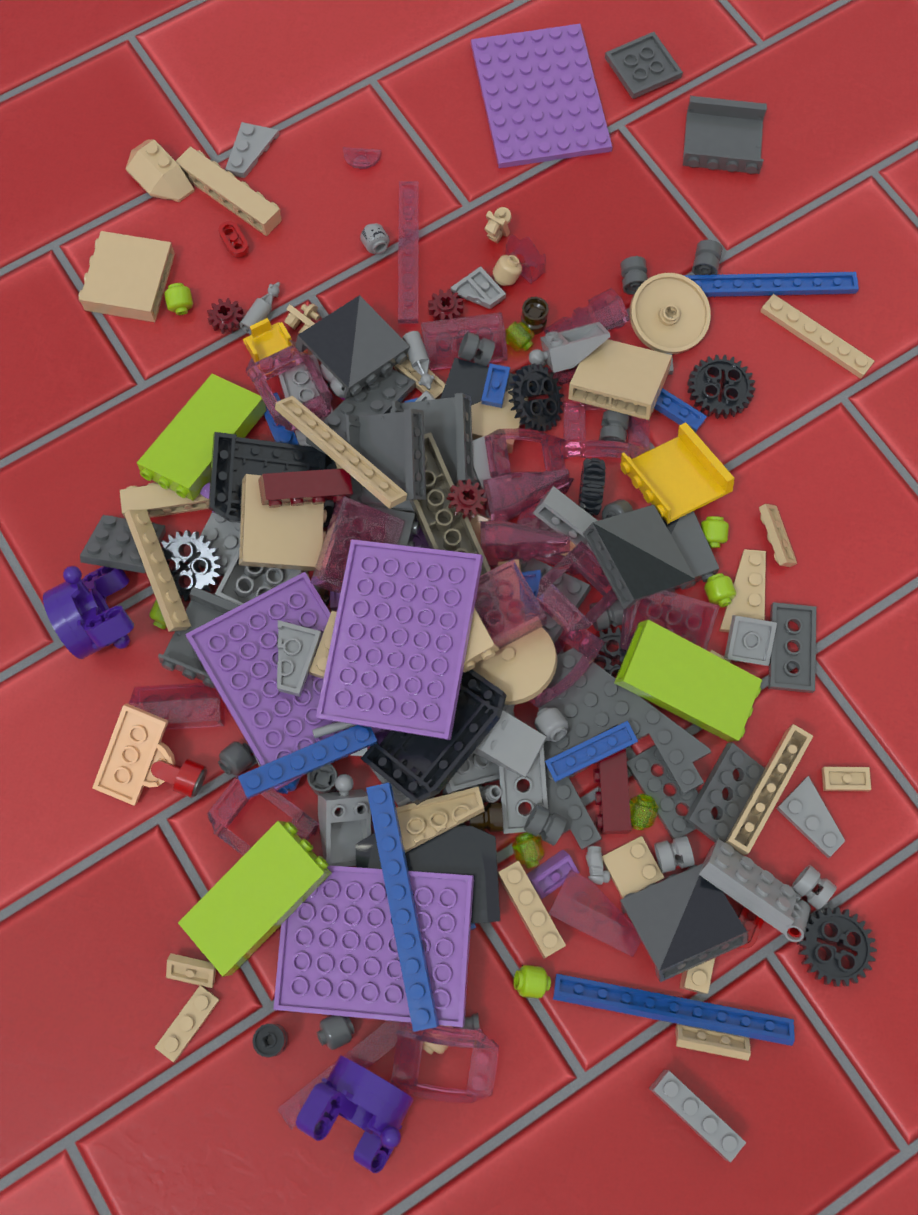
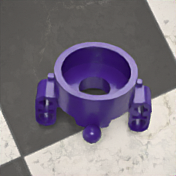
M102 566L81 579L82 573L78 567H67L63 572L65 582L43 593L45 611L62 643L78 659H84L112 643L118 649L126 648L130 643L128 633L134 628L135 624L122 606L119 605L109 609L106 597L124 588L129 583L128 576L122 569Z
M340 1055L328 1078H323L322 1082L315 1085L297 1116L296 1126L303 1133L320 1141L328 1135L338 1115L342 1116L365 1130L354 1151L353 1157L355 1162L372 1173H378L385 1166L394 1147L400 1143L401 1133L399 1129H401V1123L414 1099L376 1074Z

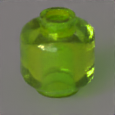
M516 321L513 322L504 332L506 334L504 337L505 342L515 352H519L522 349L526 352L534 344L531 341L534 337V332L522 321L518 323Z
M638 794L630 799L631 826L637 830H644V828H650L654 825L658 814V805L653 797L646 794Z
M528 832L517 835L515 837L516 840L512 843L516 862L519 861L521 865H526V868L540 865L539 860L545 856L540 836H534Z

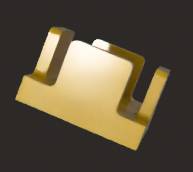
M266 318L251 325V335L243 339L246 348L262 375L275 369V364L298 358V353L292 344L291 336L282 322L271 325L269 319Z

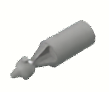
M279 282L269 284L268 294L262 298H257L239 323L240 328L244 332L251 335L250 326L266 319L271 312L273 297H278L280 292Z
M408 332L402 339L410 346L407 354L412 368L421 375L418 382L419 385L426 386L430 390L435 377L428 374L430 360L420 332Z

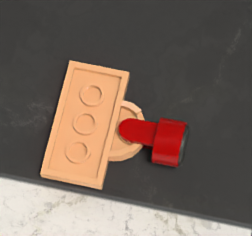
M126 703L122 707L92 788L134 806L138 803L144 786L150 788L158 787L164 782L173 784V791L193 798L196 797L203 785L207 769L206 766L190 759H186L182 766L175 764L174 754L167 745L161 742L168 720Z

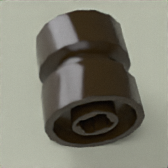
M530 297L523 303L521 327L528 334H539L546 328L549 308L544 299Z
M489 802L487 806H484V812L469 819L470 826H474L482 831L488 829L490 832H503L501 802Z

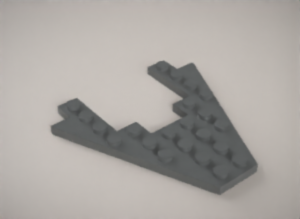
M574 647L557 656V668L554 677L547 688L537 696L538 710L540 711L543 708L559 709L568 721V729L565 737L557 742L545 740L543 744L545 761L628 721L637 740L650 735L683 794L704 784L693 763L711 753L710 748L640 696L615 684L616 678ZM545 763L548 809L551 815L557 813L567 819L562 834L571 830L581 850L602 840L570 780L571 777L587 768L555 783Z

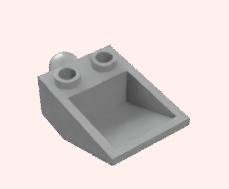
M600 322L559 333L555 331L549 332L544 337H540L543 351L539 349L531 351L529 362L539 365L545 361L553 373L574 368L610 338V333Z
M502 710L500 720L473 753L526 778L547 737Z
M347 774L339 775L335 780V787L339 792L318 794V821L323 857L330 866H356L355 844L371 835V810L368 795L362 789L351 790L354 782L352 777Z

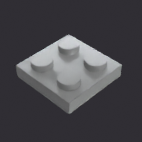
M732 615L724 658L769 666L777 623Z

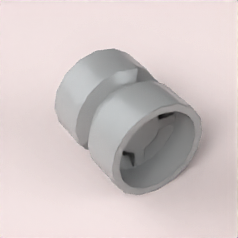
M687 836L674 838L672 843L666 840L654 844L657 861L662 873L673 871L676 869V866L685 868L695 865L693 852Z
M808 865L795 879L791 887L801 897L807 896V902L819 910L832 897L837 886L827 878H820L821 873L811 865ZM818 885L819 888L813 893V888Z

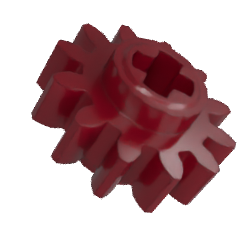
M440 289L438 296L433 293L432 300H428L429 315H433L434 321L441 319L442 325L445 323V320H448L450 324L453 323V318L460 320V314L464 312L463 299H458V292L452 295L450 289L447 290V293H443V290Z
M227 298L225 303L221 299L218 300V305L211 303L213 310H207L209 316L207 319L209 324L213 326L214 331L220 328L221 333L224 334L226 329L230 333H233V327L240 329L239 322L242 321L244 313L237 301L231 304L230 298Z
M470 479L467 480L466 484L459 480L457 487L455 485L451 486V493L447 496V500L451 501L448 508H456L455 516L461 512L463 513V519H466L469 513L472 518H475L477 512L481 513L483 511V505L487 499L482 497L485 490H478V482L472 486Z

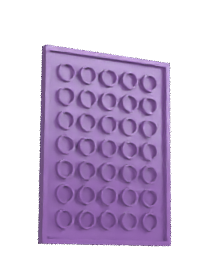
M580 24L471 39V49L498 168L612 151V143Z
M351 539L316 718L451 740L483 556L480 554Z
M306 572L185 634L260 766L344 731L340 730L319 738H314L313 729L335 723V721L316 718L323 684L322 678L308 673L301 697L280 692L277 689L278 620L318 630L323 635L331 614ZM372 728L374 735L383 730ZM293 779L280 786H277L274 788V790L277 791L296 779Z
M329 865L327 868L331 872L330 876L281 924L273 1010L411 1022L382 869ZM409 871L438 1023L443 1026L464 1027L474 875Z

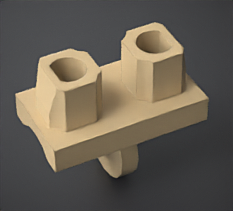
M500 207L493 216L492 212L488 211L486 214L488 223L484 230L488 233L487 237L490 240L498 243L502 235L508 237L510 233L507 224L511 221V212L505 207Z
M289 304L287 310L290 313L284 322L294 330L301 321L305 324L299 333L303 332L315 324L311 321L312 318L316 321L320 318V315L317 314L318 307L315 304H310L309 306L303 304L301 306V309L304 311L303 314Z

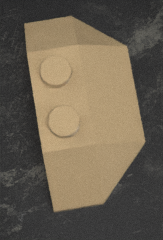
M154 139L146 140L131 150L126 171L150 196L181 202L195 192L178 163Z

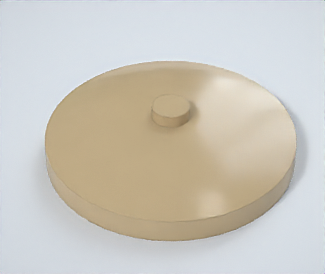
M676 273L658 274L643 282L635 292L629 310L630 322L637 337L647 347L661 353L679 354L696 346L705 336L711 319L710 305L703 290L693 280Z
M507 619L486 628L493 642L499 647V650L495 652L492 658L485 661L482 659L475 663V667L472 670L505 692L507 696L504 705L524 703L542 693L552 681L557 668V652L549 634L538 624L524 619Z

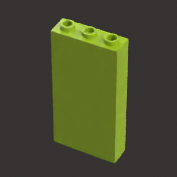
M211 374L139 459L137 465L140 475L148 481L152 480L166 490L174 491L182 498L186 497L194 501L200 494L201 489L210 481L214 432L236 434L237 437L245 438L267 410L264 398L217 375Z
M650 620L639 622L614 683L728 742L739 741L745 733V724L753 712L754 700L761 691L762 679Z
M277 821L178 922L222 977L232 975L331 874L327 868L329 864L321 856L317 857L313 853V846L306 839H301L296 834L298 832L297 828L289 821Z

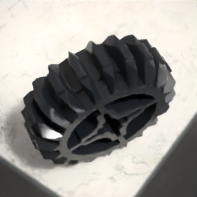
M586 458L584 460L580 479L578 506L591 516L600 513L604 495L606 464L604 460L598 458Z

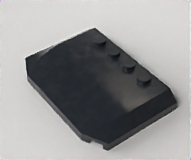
M214 432L208 509L229 522L240 523L242 479L246 474L262 475L266 473L337 469L336 462L328 455L310 446L237 437L236 434ZM326 500L324 503L327 518L326 522L323 523V528L332 525L334 522L338 503H334L333 500Z
M471 669L463 672L451 740L390 731L380 744L376 743L370 746L361 757V760L418 805L443 790L500 720L507 695Z
M457 826L405 852L408 871L474 875L471 923L501 921L496 836L474 826ZM374 833L355 844L356 867L382 869Z

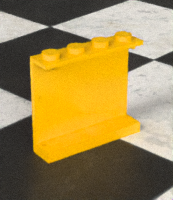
M686 422L679 425L678 437L633 459L628 457L625 452L621 453L620 466L622 472L630 477L636 489L639 488L646 502L655 505L658 513L667 524L733 491L735 478Z

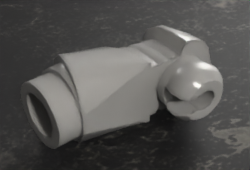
M497 785L475 786L479 787L483 803H494L502 795V791Z
M587 847V855L585 857L590 873L588 879L598 885L608 883L610 881V872L608 870L603 871L601 847Z

